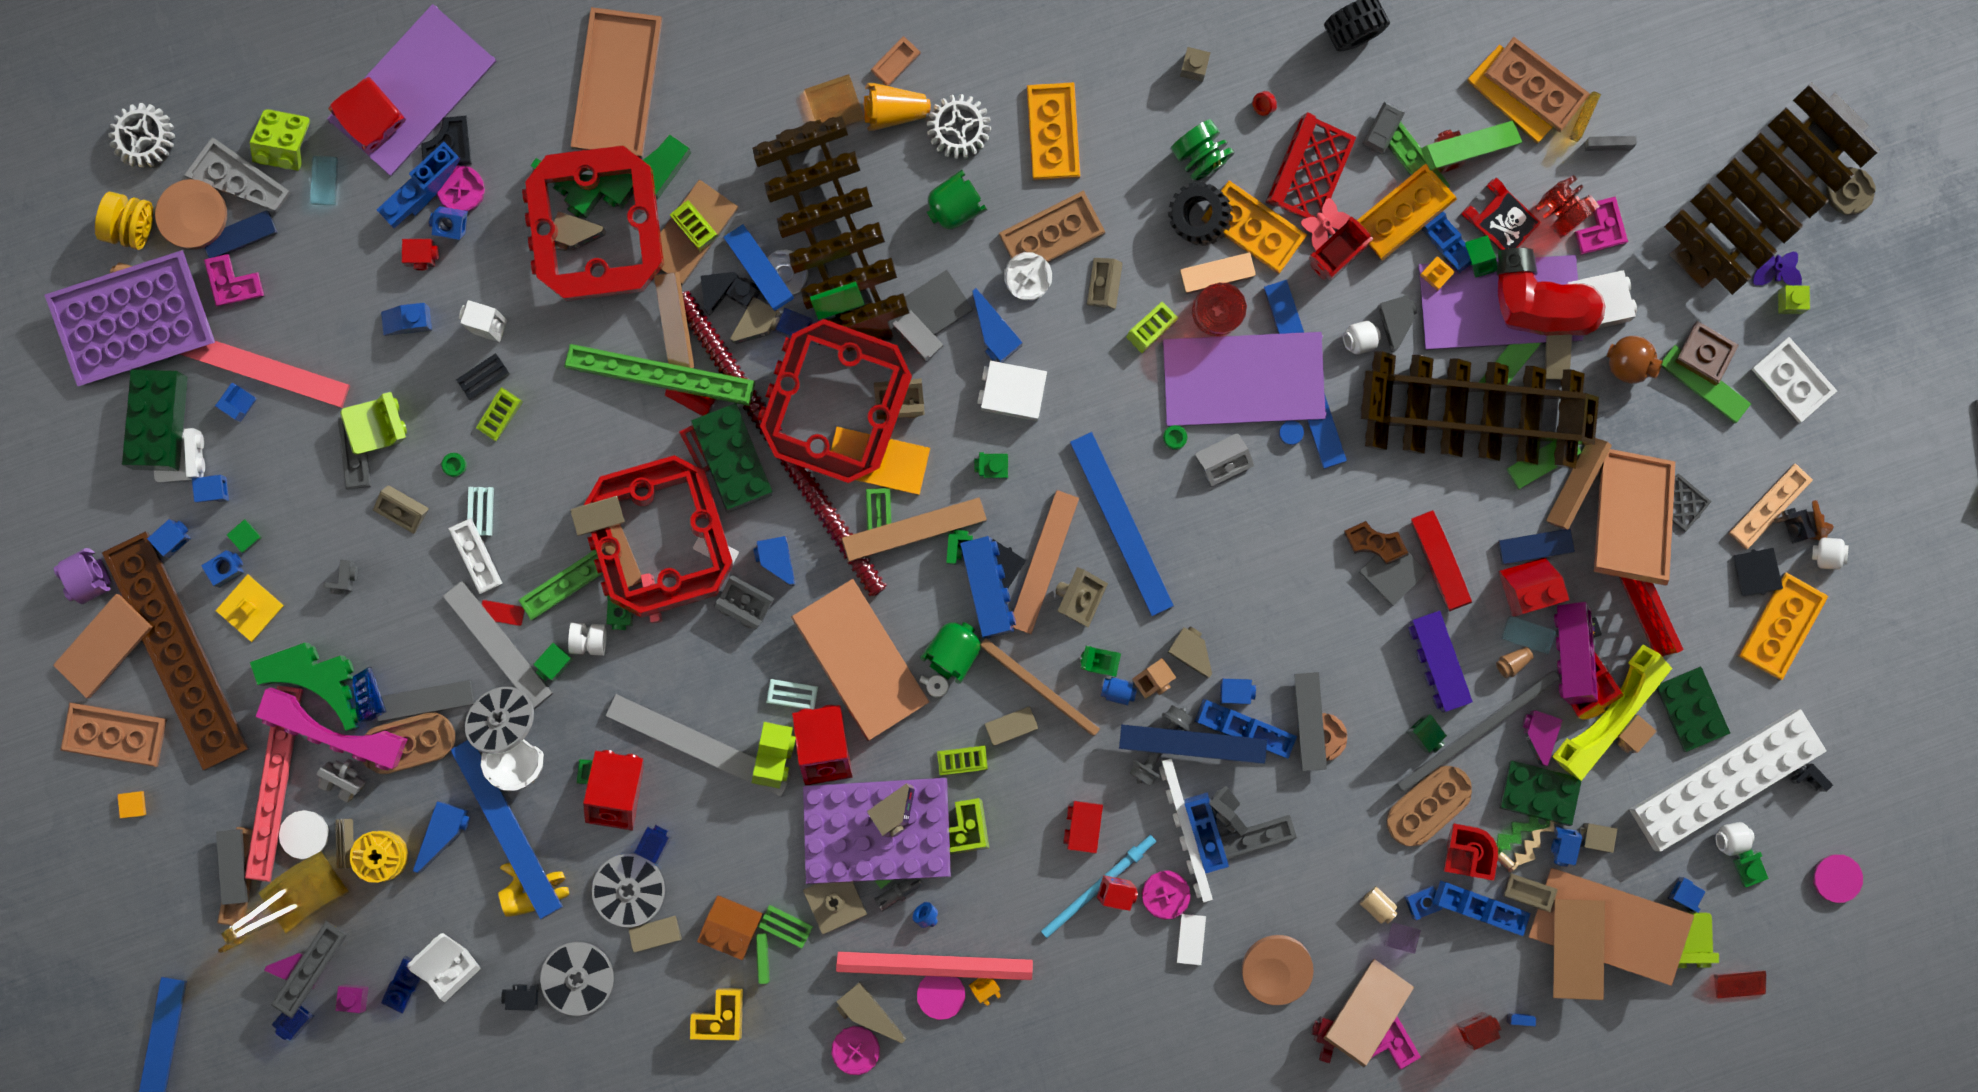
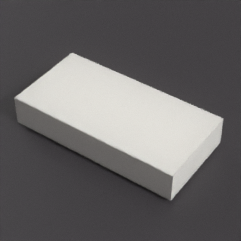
M1181 915L1177 963L1201 965L1206 916Z

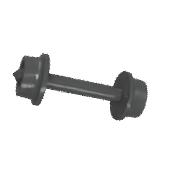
M1172 705L1166 713H1162V716L1170 721L1166 729L1177 730L1180 727L1185 731H1190L1189 725L1193 718L1186 713L1185 708L1179 709ZM1151 752L1144 765L1136 760L1132 761L1133 767L1130 774L1136 777L1137 784L1144 782L1151 786L1156 779H1160L1161 776L1152 769L1162 753Z

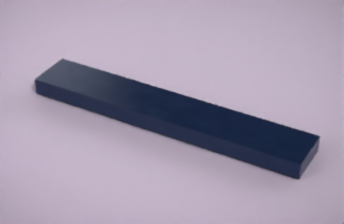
M1121 724L1119 749L1265 764L1267 739Z

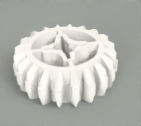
M963 94L959 95V101H955L954 95H950V103H947L946 99L943 98L941 99L943 107L935 104L934 110L937 113H929V117L934 121L927 122V127L933 128L927 131V134L930 137H934L931 140L932 145L940 143L937 147L938 152L946 148V157H949L951 152H954V158L958 159L959 153L963 152V157L966 159L968 158L967 151L969 150L973 155L977 154L975 146L980 149L984 148V144L980 140H989V136L985 133L991 132V127L986 125L991 122L990 117H983L986 115L987 109L983 108L978 111L981 102L978 101L972 105L973 97L971 96L965 102ZM959 109L970 112L976 119L964 118L961 116ZM952 111V120L944 124L945 126L939 127L942 118ZM956 117L962 126V137L957 128L953 129L956 127ZM979 126L976 136L966 143V133L973 130V127ZM942 134L955 136L959 144L947 141Z
M139 103L137 109L132 104L129 107L130 112L121 109L123 116L121 118L117 115L114 116L118 123L110 124V127L115 130V132L108 134L111 139H114L110 142V146L116 148L114 154L121 156L120 160L126 163L129 161V165L135 167L138 163L140 168H145L146 162L150 167H154V160L156 159L161 163L163 161L160 157L162 154L169 156L166 148L174 147V144L169 141V139L175 138V134L170 132L174 129V126L168 123L170 118L167 115H163L161 109L155 110V107L151 104L146 108L143 103ZM139 120L137 125L130 127L133 122ZM153 120L158 125L159 137L152 134L153 126L151 124ZM145 133V134H146L147 136H149V137H140V138H138L135 134H137V135H139V134L143 135V134ZM125 134L132 138L131 152L126 146ZM154 145L150 150L144 152L146 147Z

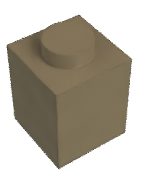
M1187 47L1180 77L1203 82L1211 52Z
M1584 823L1583 827L1579 828L1582 836L1580 847L1610 853L1614 852L1617 828Z

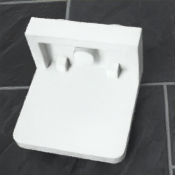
M194 428L184 429L179 471H154L155 481L159 483L189 481L192 478L204 477L205 461L202 454L204 438L201 431Z
M443 933L435 937L407 965L412 973L429 983L443 1002H446L481 969L467 949Z

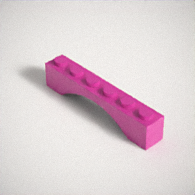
M273 687L265 689L255 716L262 719V723L271 727L279 725L284 727V731L288 734L295 736L299 734L305 735L309 742L315 744L323 742L330 745V749L335 752L344 753L346 751L352 753L354 759L363 762L370 760L375 762L377 768L387 771L389 768L393 769L398 766L407 742L406 738L388 731L363 736L334 732L312 719L300 706L294 695Z

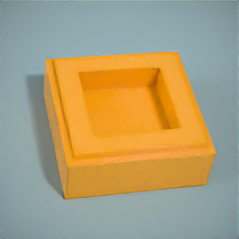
M144 791L118 794L120 818L146 815Z

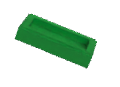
M856 281L810 297L818 320L864 305Z

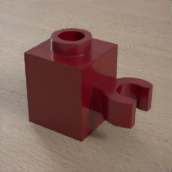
M1320 1016L1319 1021H1314L1311 1035H1314V1041L1323 1044L1319 1060L1330 1064L1335 1046L1326 1041L1324 1037L1334 1020Z

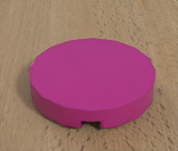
M456 166L448 180L437 192V197L444 207L465 210L469 213L476 209L483 201L485 194L484 182L479 173L471 167Z
M1842 854L1829 855L1822 858L1814 869V887L1817 893L1828 901L1845 903L1854 899L1862 888L1863 873L1857 862Z
M1163 871L1151 875L1145 882L1142 898L1147 911L1154 917L1169 920L1175 919L1185 912L1191 900V893L1186 880L1178 873Z
M925 976L917 990V1001L921 1010L929 1017L937 1020L949 1019L955 1016L963 1007L965 988L958 977Z
M851 1026L837 1034L832 1043L831 1054L834 1063L840 1070L849 1075H861L869 1072L876 1065L880 1056V1045L877 1037L871 1030L863 1026Z

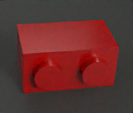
M1073 801V805H1068L1066 819L1071 820L1070 830L1065 829L1063 844H1068L1067 849L1097 853L1103 810L1102 804Z

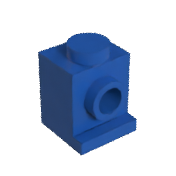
M1555 826L1554 832L1557 839H1553L1551 845V853H1554L1555 857L1554 863L1563 867H1567L1568 864L1576 865L1582 841L1580 832Z
M1429 886L1404 896L1414 920L1443 910L1442 907L1432 904L1437 892L1434 886ZM1425 898H1429L1431 900V905L1429 907H1425L1423 905V900Z

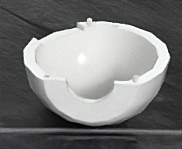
M523 739L517 746L503 753L486 754L482 752L481 768L485 778L493 786L503 791H519L528 788L538 779L543 769L544 754L539 748L532 746Z

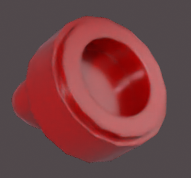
M1262 91L1256 94L1252 100L1253 108L1260 116L1269 115L1277 109V101L1269 91Z

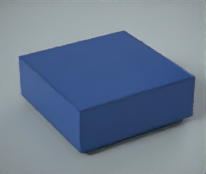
M1509 1013L1507 1014V1023L1511 1025L1536 1026V1018L1527 1014Z

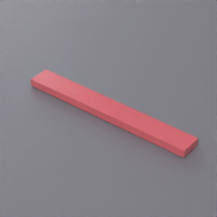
M218 341L179 354L343 408L350 388L348 384Z
M277 685L278 690L294 695L299 704H301L303 689ZM276 725V727L270 726L245 879L271 882L295 735L286 733L284 731L285 728Z
M838 952L836 972L1012 980H1032L1033 960L860 952Z

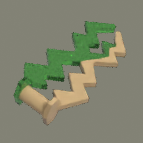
M1529 816L1528 824L1511 822L1512 835L1499 833L1497 835L1498 862L1511 873L1518 865L1535 860L1532 848H1541L1540 832H1554L1555 822L1546 820L1547 825L1538 823V818ZM1521 831L1531 832L1533 841L1524 840L1525 854L1514 853L1516 862H1513L1502 852L1503 849L1511 850L1510 843L1522 844Z

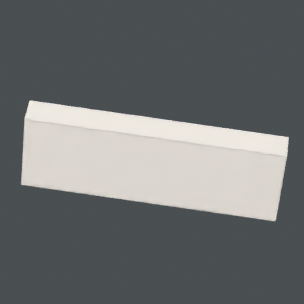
M472 518L448 528L479 594L501 585L502 581Z

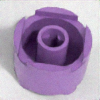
M85 548L63 559L54 567L56 576L65 587L63 589L64 595L69 601L75 600L80 604H85L111 589L107 587L111 583V579L101 559H94L92 555L95 552L90 548Z

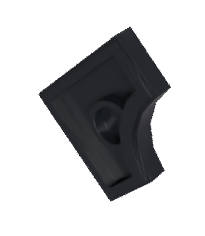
M467 115L443 118L439 133L430 141L421 143L422 161L445 142L460 158L457 165L472 164Z

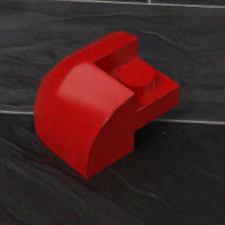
M1596 653L1598 701L1571 704L1577 716L1583 720L1591 719L1606 712L1604 708L1624 696Z
M1453 823L1447 842L1448 848L1444 872L1494 881L1498 861V847L1494 838L1487 831L1480 828Z

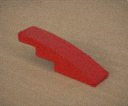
M1434 510L1411 518V524L1429 563L1430 572L1449 612L1471 604L1472 600Z

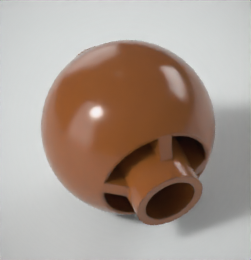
M1634 335L1618 340L1616 345L1611 344L1606 356L1610 358L1609 367L1614 376L1629 384L1641 383L1647 377L1656 379L1663 364L1662 360L1657 359V352L1653 344L1641 336Z

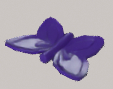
M1793 251L1785 254L1782 258L1779 254L1776 258L1773 256L1761 268L1756 270L1753 283L1755 285H1765L1771 282L1774 276L1775 281L1780 282L1782 276L1786 284L1801 286L1802 277L1800 271L1796 268L1798 253Z

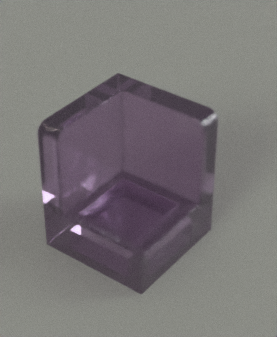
M1392 923L1388 939L1384 941V945L1415 954L1421 930Z

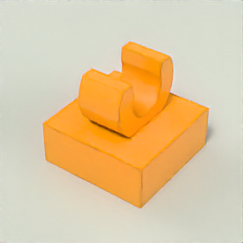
M1437 256L1420 276L1439 291L1455 271Z
M978 978L969 984L977 1000L980 1003L984 1002L987 1006L990 1005L988 998L993 994L997 998L1001 997L999 993L1000 988L994 979Z

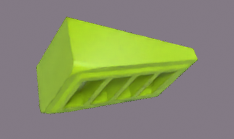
M689 200L670 214L672 219L700 252L718 238L717 233ZM689 208L691 212L680 220L678 216ZM695 215L697 219L686 227L684 223ZM701 223L703 226L692 234L690 230ZM704 230L708 231L701 239H696Z
M1161 302L1128 332L1126 338L1141 353H1144L1179 318ZM1158 312L1168 320L1167 323L1157 315ZM1153 319L1161 328L1158 329L1150 320ZM1144 326L1153 333L1152 336L1143 328Z
M501 387L476 428L497 442L523 404V401ZM503 398L513 403L511 407L501 402ZM500 406L507 411V414L503 415L496 408ZM492 414L502 419L501 424L490 418ZM489 422L497 427L496 432L486 427V423Z
M985 746L937 751L940 775L988 770ZM974 752L979 753L980 766H975ZM964 753H969L970 767H965ZM954 754H959L961 768L956 769ZM945 755L950 756L951 769L946 770Z

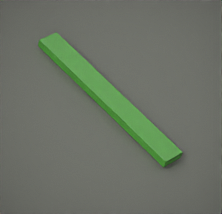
M573 344L569 346L564 367L569 370L750 406L755 387V381Z

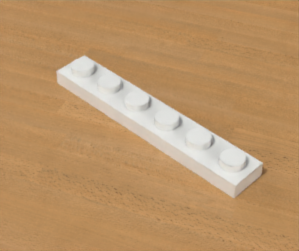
M1171 758L1163 760V766H1160L1159 770L1162 781L1167 780L1170 787L1169 790H1165L1169 804H1175L1177 813L1172 815L1176 828H1182L1184 836L1179 837L1183 851L1188 850L1191 860L1186 862L1190 875L1195 874L1197 883L1193 884L1197 898L1202 897L1203 902L1213 900L1173 762Z

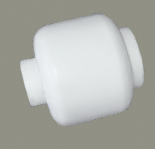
M1370 321L1351 324L1343 334L1345 347L1356 355L1374 351L1381 339L1379 328Z
M1821 538L1818 545H1813L1812 560H1817V565L1821 569L1840 570L1843 564L1847 565L1849 545H1845L1842 539Z
M1742 822L1726 824L1720 827L1716 834V845L1720 851L1728 856L1739 855L1751 849L1754 842V833Z

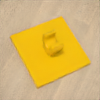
M247 574L215 611L249 641L253 642L284 605Z

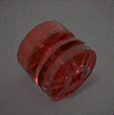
M1575 175L1558 182L1543 195L1540 202L1535 206L1538 212L1546 206L1550 208L1542 216L1544 219L1554 214L1557 216L1551 228L1560 238L1568 234L1600 207L1591 194L1581 199L1577 196L1583 190V184L1572 190L1570 186L1578 180Z
M1219 282L1209 285L1196 296L1192 304L1191 314L1195 325L1200 331L1210 336H1222L1241 325L1246 316L1247 304L1244 295L1237 287L1229 283ZM1219 305L1223 313L1215 316V311L1212 308Z

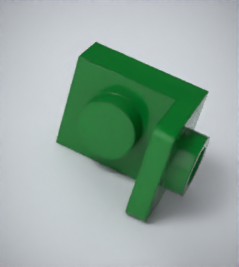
M979 452V458H974V473H979V479H1008V454H984V452Z
M954 530V534H949L946 564L956 565L957 560L962 559L961 545H958V541L967 542L973 540V536L968 535L969 531Z
M1750 849L1739 854V858L1733 860L1745 888L1769 879L1760 858L1762 853L1759 851L1753 852Z

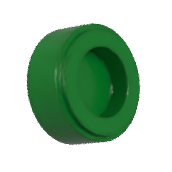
M1178 425L1168 427L1163 435L1164 444L1171 450H1178L1184 447L1188 438L1185 429Z
M449 453L443 458L441 467L446 475L459 477L466 471L467 463L460 454Z

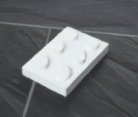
M1790 337L1786 338L1751 369L1798 423L1804 421L1837 392L1833 385Z

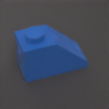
M426 303L400 305L381 312L384 336L432 331L430 307Z
M786 536L756 541L757 547L753 548L756 562H760L763 568L790 586H794L795 580Z

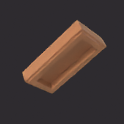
M903 36L875 64L871 72L884 85L890 86L914 62L921 52Z

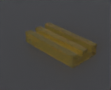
M1593 91L1587 97L1571 132V140L1578 142L1582 138L1599 101L1600 93Z

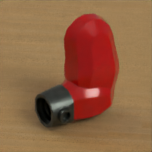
M1509 248L1499 251L1497 292L1500 311L1508 328L1545 336L1588 335L1598 329L1604 319L1606 306L1603 296L1594 286L1585 283L1561 285L1547 281L1538 282L1535 276L1538 272L1534 249Z

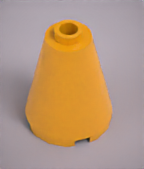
M867 83L865 89H869V96H864L865 123H870V126L867 127L868 131L924 119L926 114L930 113V99H926L925 94L877 83Z

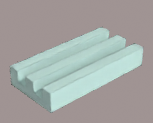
M468 487L467 520L472 518L474 522L475 493H478L477 531L480 536H492L494 488ZM484 493H488L486 531H482Z
M770 679L766 703L813 710L815 709L818 686ZM774 685L811 690L812 695L775 690ZM775 694L811 700L808 705L772 699Z

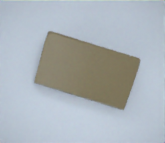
M1111 258L1093 259L1087 305L1116 309L1122 271L1121 261Z
M389 485L380 491L373 511L413 534L416 533L429 510L428 507Z
M617 496L570 510L578 536L625 523Z
M1030 706L985 723L993 746L1039 729Z
M676 916L629 928L633 953L682 939Z

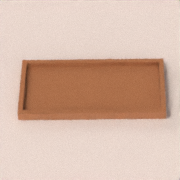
M591 7L571 141L572 149L590 150L623 145L639 158H643L663 20L662 16Z
M1613 449L1609 450L1601 466L1594 572L1667 586L1670 579L1675 461Z
M854 579L791 616L867 741L929 703V700Z
M1551 868L1546 885L1558 889L1555 899L1605 901L1604 963L1672 986L1694 915ZM1555 901L1551 913L1541 909L1537 910L1529 938L1554 946Z

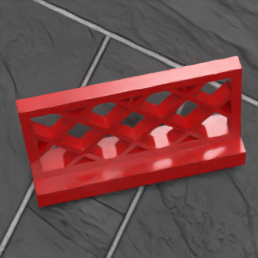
M1309 112L1303 114L1268 194L1266 203L1272 206L1277 205L1303 218H1317L1309 214L1305 204L1317 200L1320 208L1319 213H1322V207L1326 199H1331L1356 136L1317 119L1315 115ZM1315 126L1324 129L1327 136L1326 139L1316 142L1313 135ZM1339 136L1347 139L1346 148L1337 152L1333 139ZM1328 141L1333 154L1322 158L1318 144ZM1313 147L1318 160L1307 164L1304 152L1306 149ZM1335 157L1338 167L1336 171L1328 174L1324 160ZM1320 163L1324 176L1313 180L1308 166ZM1304 168L1309 182L1298 186L1295 174L1296 171ZM1325 178L1329 189L1327 193L1319 196L1314 182ZM1310 184L1315 198L1304 201L1299 188ZM1295 190L1300 203L1294 206L1285 203L1284 200L1287 193Z
M1619 577L1652 650L1658 652L1662 657L1683 651L1681 642L1654 584Z

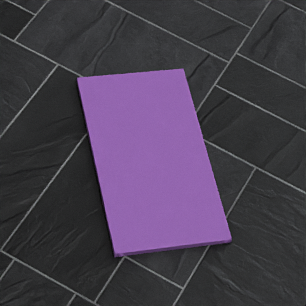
M433 4L365 77H371L406 118L405 123L373 153L367 154L390 176L398 170L442 122L443 118L454 109L497 62L495 57L486 52ZM331 114L327 118L329 123L333 124L366 153L362 149L363 144L353 138L341 125L337 117Z
M1576 255L1535 257L1538 272L1535 276L1538 282L1547 281L1562 285L1578 280ZM1445 262L1455 273L1437 291L1420 276L1430 263L1419 264L1425 350L1546 343L1545 335L1507 327L1500 311L1497 292V271L1475 278L1471 265L1458 274L1449 262ZM1572 335V341H1583L1584 335Z
M1322 332L1163 339L1167 426L1326 419Z

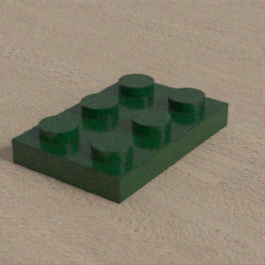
M1701 666L1661 682L1656 688L1684 752L1730 734Z
M1511 760L1508 766L1500 809L1572 826L1582 781L1571 775Z

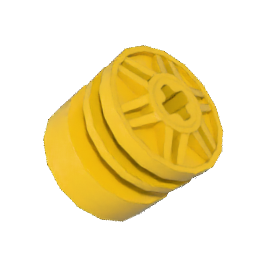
M107 192L103 196L96 214V239L111 244H116L120 240L121 245L124 247L130 246L136 250L142 249L148 240L152 227V203L144 199L140 201L135 197L128 201L127 196L123 194Z
M372 831L363 834L354 842L350 850V863L353 871L359 878L367 882L379 883L395 879L404 872L408 864L409 852L406 843L399 835L391 831ZM376 852L382 855V859H378V862L372 859V855H375Z

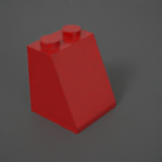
M1546 558L1498 571L1512 617L1569 601L1563 577Z
M825 705L819 709H801L798 712L792 713L799 767L804 784L811 785L853 778L841 706Z
M610 750L595 751L583 803L585 823L633 831L644 769L643 758H639L635 754H615Z

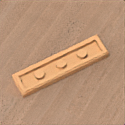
M1796 463L1793 464L1728 534L1747 550L1813 479Z

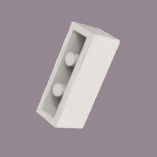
M468 300L466 306H462L459 314L460 323L473 335L500 343L507 319L497 309Z

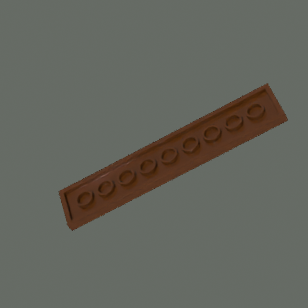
M145 531L102 552L122 597L153 627L142 641L201 768L205 771L249 750V747L156 548L147 539L150 535Z

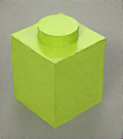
M1785 285L1778 290V314H1803L1810 310V286Z

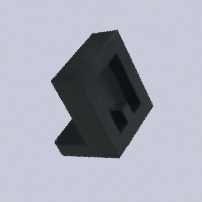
M1795 508L1782 511V517L1774 519L1775 524L1785 521L1792 544L1816 537L1807 509L1796 512Z
M1809 763L1793 771L1794 776L1790 779L1793 784H1799L1807 777L1806 782L1813 790L1827 792L1833 786L1814 764Z

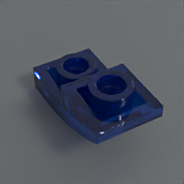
M408 956L402 959L394 979L390 982L381 1001V1004L402 1014L421 981L420 977L408 969V963L413 960Z

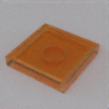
M849 74L804 89L815 121L820 119L821 122H825L831 117L843 115L846 126L865 120Z

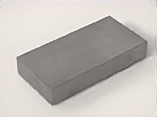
M1589 137L1584 142V151L1632 150L1637 145L1636 137Z

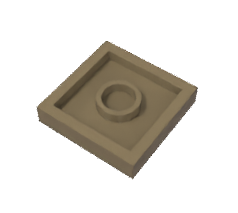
M1077 567L1070 584L1060 582L1056 587V594L1063 597L1058 612L1089 628L1108 583Z
M853 882L820 883L803 889L822 935L867 915Z

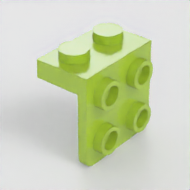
M264 110L250 140L252 162L299 171L302 165L300 146L310 125V119L305 116L285 112Z
M391 392L382 394L377 400L346 407L341 410L340 415L354 454L358 455L397 445L406 438V425L404 421L400 420L398 414L399 404L397 399L393 398Z
M1707 912L1689 913L1694 915L1678 968H1687V963H1697V968H1712V963H1719V953L1713 952L1712 915Z

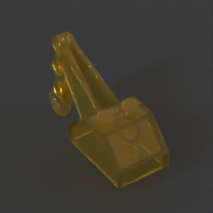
M320 851L296 864L261 890L259 895L265 903L243 920L221 933L226 944L219 948L218 952H226L248 939L247 935L279 923L284 932L288 934L349 893L323 852ZM266 908H269L273 914L247 928L241 927Z

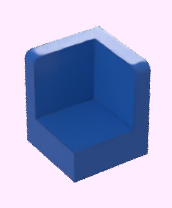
M231 383L215 406L233 419L241 422L255 403L256 398L238 385Z
M214 475L192 478L195 502L229 501L227 477Z
M1679 877L1668 899L1694 913H1699L1701 909L1698 905L1705 891L1694 885L1687 878Z

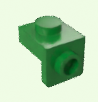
M1086 645L1080 658L1081 669L1116 677L1121 653Z

